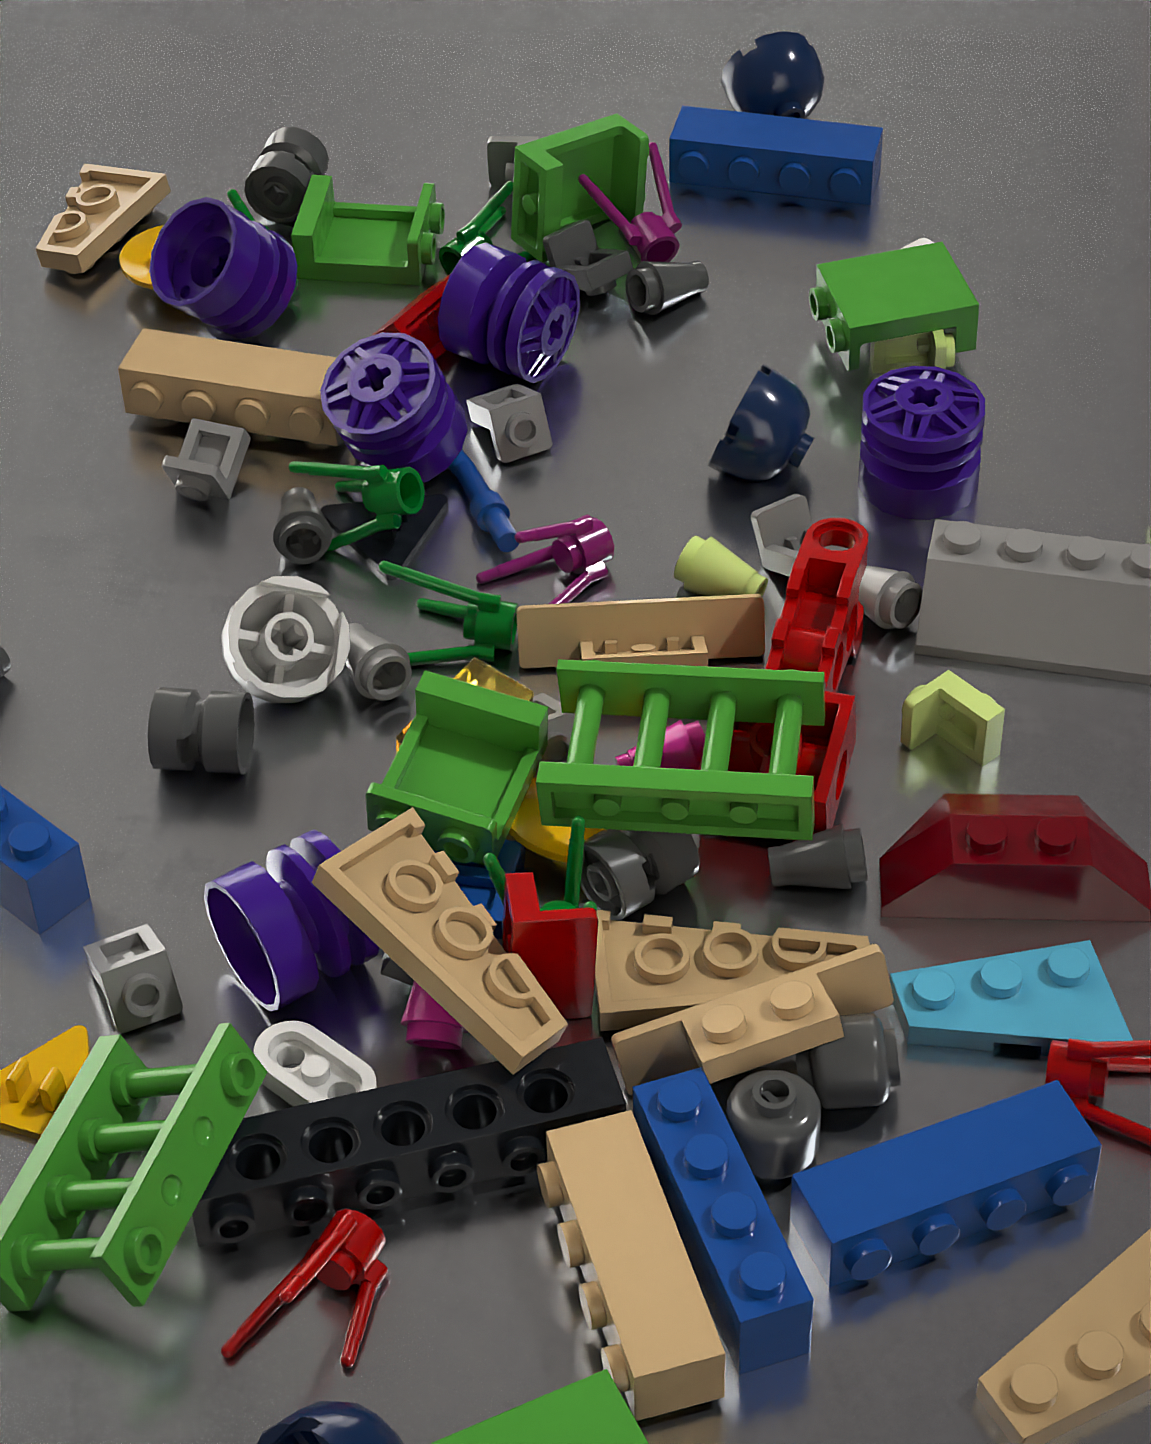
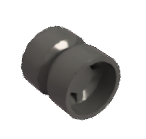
M282 127L270 135L258 156V160L245 180L244 192L246 199L256 213L267 220L277 223H291L297 219L311 175H325L328 169L329 157L325 146L319 138L309 131L297 127Z
M158 687L152 699L148 720V753L153 769L192 771L198 762H202L207 772L245 774L249 768L252 756L255 727L254 706L250 692L212 690L206 699H201L197 689Z
M604 829L585 840L581 888L588 899L596 903L597 910L611 911V920L622 921L650 904L654 900L655 893L665 895L693 878L699 872L700 866L697 846L692 835L686 833Z

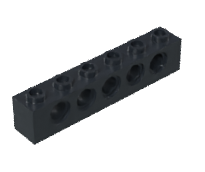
M603 1037L547 1049L514 1075L499 1061H494L243 1118L192 1214L198 1247L217 1243H235L251 1235L294 1225H312L324 1218L334 1216L337 1211L343 1209L356 1211L367 1208L381 1209L397 1201L435 1192H454L469 1184L508 1175L522 1176L536 1171L538 1164L548 1162L546 1131L626 1111V1102Z

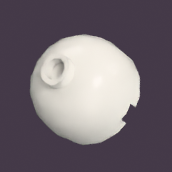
M273 576L249 588L230 608L221 634L222 656L232 679L246 692H250L251 696L270 703H296L321 693L342 672L350 650L349 624L344 613L341 612L339 614L335 604L327 598L330 594L323 587L298 576Z

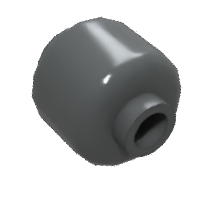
M873 1013L840 1015L844 1033L843 1038L796 1054L798 1076L814 1087L821 1102V1107L828 1111L883 1105L889 1098L890 1087L901 1086L895 1028L884 1029L879 1017Z
M763 1070L752 1073L735 1085L727 1099L726 1119L753 1175L762 1179H784L810 1166L819 1150L821 1102L814 1088L802 1077L784 1070Z

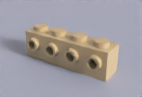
M143 328L118 367L125 413L191 423L192 418L245 428L247 432L258 435L302 440L314 444L337 446L341 440L340 435L322 409L320 393L326 371L337 357Z
M632 1110L546 1131L548 1162L537 1165L542 1196L547 1208L556 1206L560 1208L564 1222L558 1223L557 1228L565 1262L568 1268L580 1266L586 1282L579 1284V1295L585 1320L590 1330L602 1328L608 1344L607 1347L601 1348L603 1368L608 1370L620 1393L625 1392L635 1420L639 1421L724 1398L726 1353Z

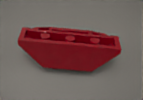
M945 793L879 858L881 917L1151 922V888L1147 862L1077 795Z

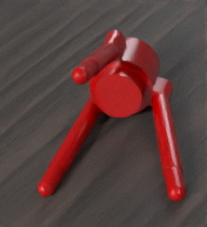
M1069 1038L1068 1042L1052 1040L1045 1084L1058 1080L1083 1118L1151 1146L1150 1128L1089 1103L1091 1096L1105 1097L1109 1071L1151 1074V1058L1148 1057L1151 1056V1040L1100 1042Z
M343 1209L337 1211L320 1237L315 1239L303 1259L221 1347L222 1356L225 1358L233 1357L283 1303L292 1302L316 1276L323 1284L336 1290H346L351 1284H358L360 1286L340 1357L341 1366L347 1369L351 1368L355 1363L359 1346L362 1343L376 1290L388 1272V1268L377 1259L386 1242L385 1235L378 1224L367 1215L356 1210Z

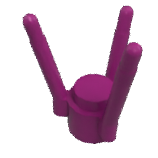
M655 142L649 143V157L663 213L662 216L656 215L653 212H643L634 217L629 223L587 175H579L578 182L621 230L641 262H670L676 256L680 244L675 233L682 228V223L674 212L662 159Z
M588 514L570 522L519 531L515 534V540L518 543L557 537L558 539L554 540L551 546L478 573L476 581L479 584H484L554 559L557 566L563 572H574L581 575L548 604L570 603L591 583L608 576V570L604 563L613 559V539L605 524L598 518L591 517Z

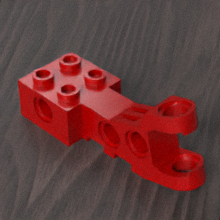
M846 518L822 519L812 524L807 530L790 573L786 587L785 603L780 618L776 620L771 637L772 646L765 669L770 670L793 669L824 672V726L801 725L796 775L814 776L815 821L813 834L833 827L856 743L855 696L836 692L849 657L856 658L862 641L864 608L859 602V586L867 566L868 532L861 524ZM830 545H834V546H840V547H844V548H848V549L841 551V550H830V549H826V548H824V547L830 546ZM734 722L728 771L769 773L774 723ZM702 758L698 770H701Z

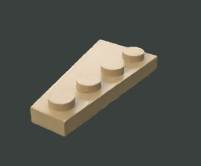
M413 807L319 864L311 883L513 1075L560 1040L568 1023L521 957L515 953L505 952L493 935L497 924L482 903L475 906L470 903L455 882L459 874L458 869L445 851L435 853L422 835L426 825Z
M597 910L598 936L594 984L600 1031L629 1029L869 946L868 936L780 927L773 936L750 934L741 929V924L714 921L712 930L673 926V917L644 914L643 923L611 920V911Z
M1151 1228L978 1378L976 1397L1011 1444H1045L1151 1389Z

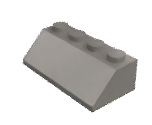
M935 519L927 557L915 654L1151 685V544H1135L1096 539L1089 536L1078 537L1037 532L1030 529L973 524L967 521Z

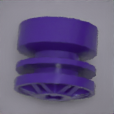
M204 197L186 203L175 211L162 227L151 252L149 273L153 290L163 302L188 315L199 318L203 323L215 327L226 335L243 339L257 336L272 326L287 308L296 286L298 265L293 247L283 236L268 230L261 223L251 221L245 214L223 201Z
M489 243L473 246L461 257L455 266L441 297L438 329L439 338L445 350L483 365L491 363L493 368L531 383L545 379L557 368L576 329L580 310V289L575 276L567 271L556 267H549L536 260L527 262L526 258Z
M382 332L360 339L342 351L326 371L320 390L322 409L359 466L385 465L387 469L411 467L419 473L424 483L446 470L462 450L468 431L465 411L446 382V378L439 369L434 357L422 341L405 333Z
M909 366L890 370L871 382L863 393L862 440L860 441L858 486L868 502L882 512L904 519L931 520L950 516L970 504L978 492L981 463L980 446L983 442V426L985 421V397L975 383L959 373L932 366Z
M315 829L293 838L290 847L284 844L268 851L266 859L267 871L251 861L205 884L204 900L206 911L216 940L228 964L243 987L258 1004L268 1011L278 1010L315 990L319 980L318 970L331 978L339 977L349 971L351 964H363L378 956L380 947L311 883L319 864L341 852L326 835Z

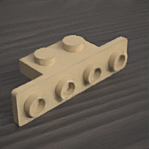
M760 594L519 606L516 611L519 665L522 668L557 667L558 659L708 666V659L757 657L765 653L764 600Z
M872 944L615 1033L611 1041L627 1093L633 1095L634 1086L702 1067L711 1084L843 1038L844 1033L840 1015L871 1013L888 1007L893 1003L894 998L885 956L879 945Z

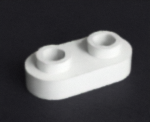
M284 1021L274 1024L264 1030L255 1042L254 1054L268 1071L262 1084L293 1107L377 1088L375 1073L366 1062L308 1023ZM290 1064H299L295 1068H284Z

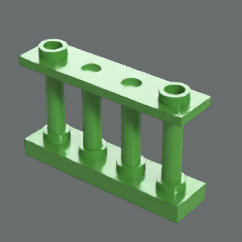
M558 659L557 677L562 713H575L566 763L539 762L536 787L542 825L571 827L573 818L581 816L585 820V828L813 841L815 821L814 776L796 775L801 725L824 726V672ZM602 715L641 717L633 766L593 764ZM668 718L707 720L701 770L660 768ZM734 722L774 723L769 773L728 771Z
M221 1023L217 1026L197 1064L147 1068L121 1034L100 1036L0 1205V1303L8 1311H30L52 1271L97 1268L104 1273L132 1307H142L145 1305L268 1072L231 1023ZM179 1095L167 1119L136 1122L150 1097ZM148 1151L135 1177L104 1179L119 1153ZM116 1209L101 1237L71 1239L86 1211Z

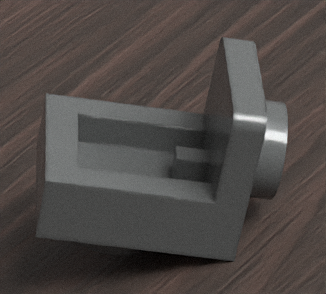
M579 220L543 238V245L550 267H556L574 275L579 289L585 290L588 296L612 290L617 286L615 279L628 274L629 271L634 269L628 250L598 249L591 223L588 220Z

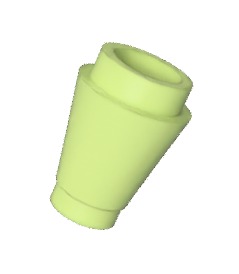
M699 536L692 537L681 552L674 570V578L684 583L685 591L702 596L760 594L763 596L768 584V578L758 574L755 569L713 537H709L707 540Z

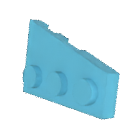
M1090 940L890 973V984L894 998L893 1005L907 1044L993 1051L1000 1043L1040 1046L1041 1055L1049 1056L1052 1040L1068 1042L1069 1038L1093 1042L1133 1040Z

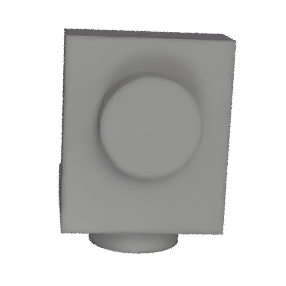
M192 418L179 456L166 455L161 467L175 485V490L188 498L205 501L209 496L230 500L251 438L245 428Z
M793 494L755 510L751 514V521L763 568L789 577L805 534L813 524L807 499L799 494ZM830 545V546L824 547V548L830 549V550H841V551L848 549V548H844V547H840V546H834V545Z

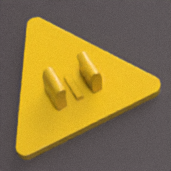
M82 1025L73 1026L0 1070V1129L39 1140L90 1053L89 1035L86 1027Z

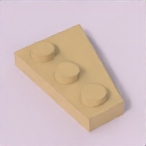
M84 163L79 172L82 180L80 186L71 187L65 197L68 205L66 211L53 217L36 247L41 267L64 270L71 274L84 273L91 269L107 250L120 242L133 226L143 217L149 215L154 210V207L171 192L166 174Z

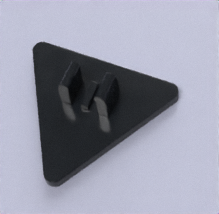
M443 494L425 495L422 508L416 514L401 515L400 528L382 530L349 545L385 579L395 580L397 579L396 577L382 573L378 569L379 563L388 561L406 567L448 508V498ZM363 501L331 504L321 508V512L330 527L338 535L377 518L376 513L366 509Z

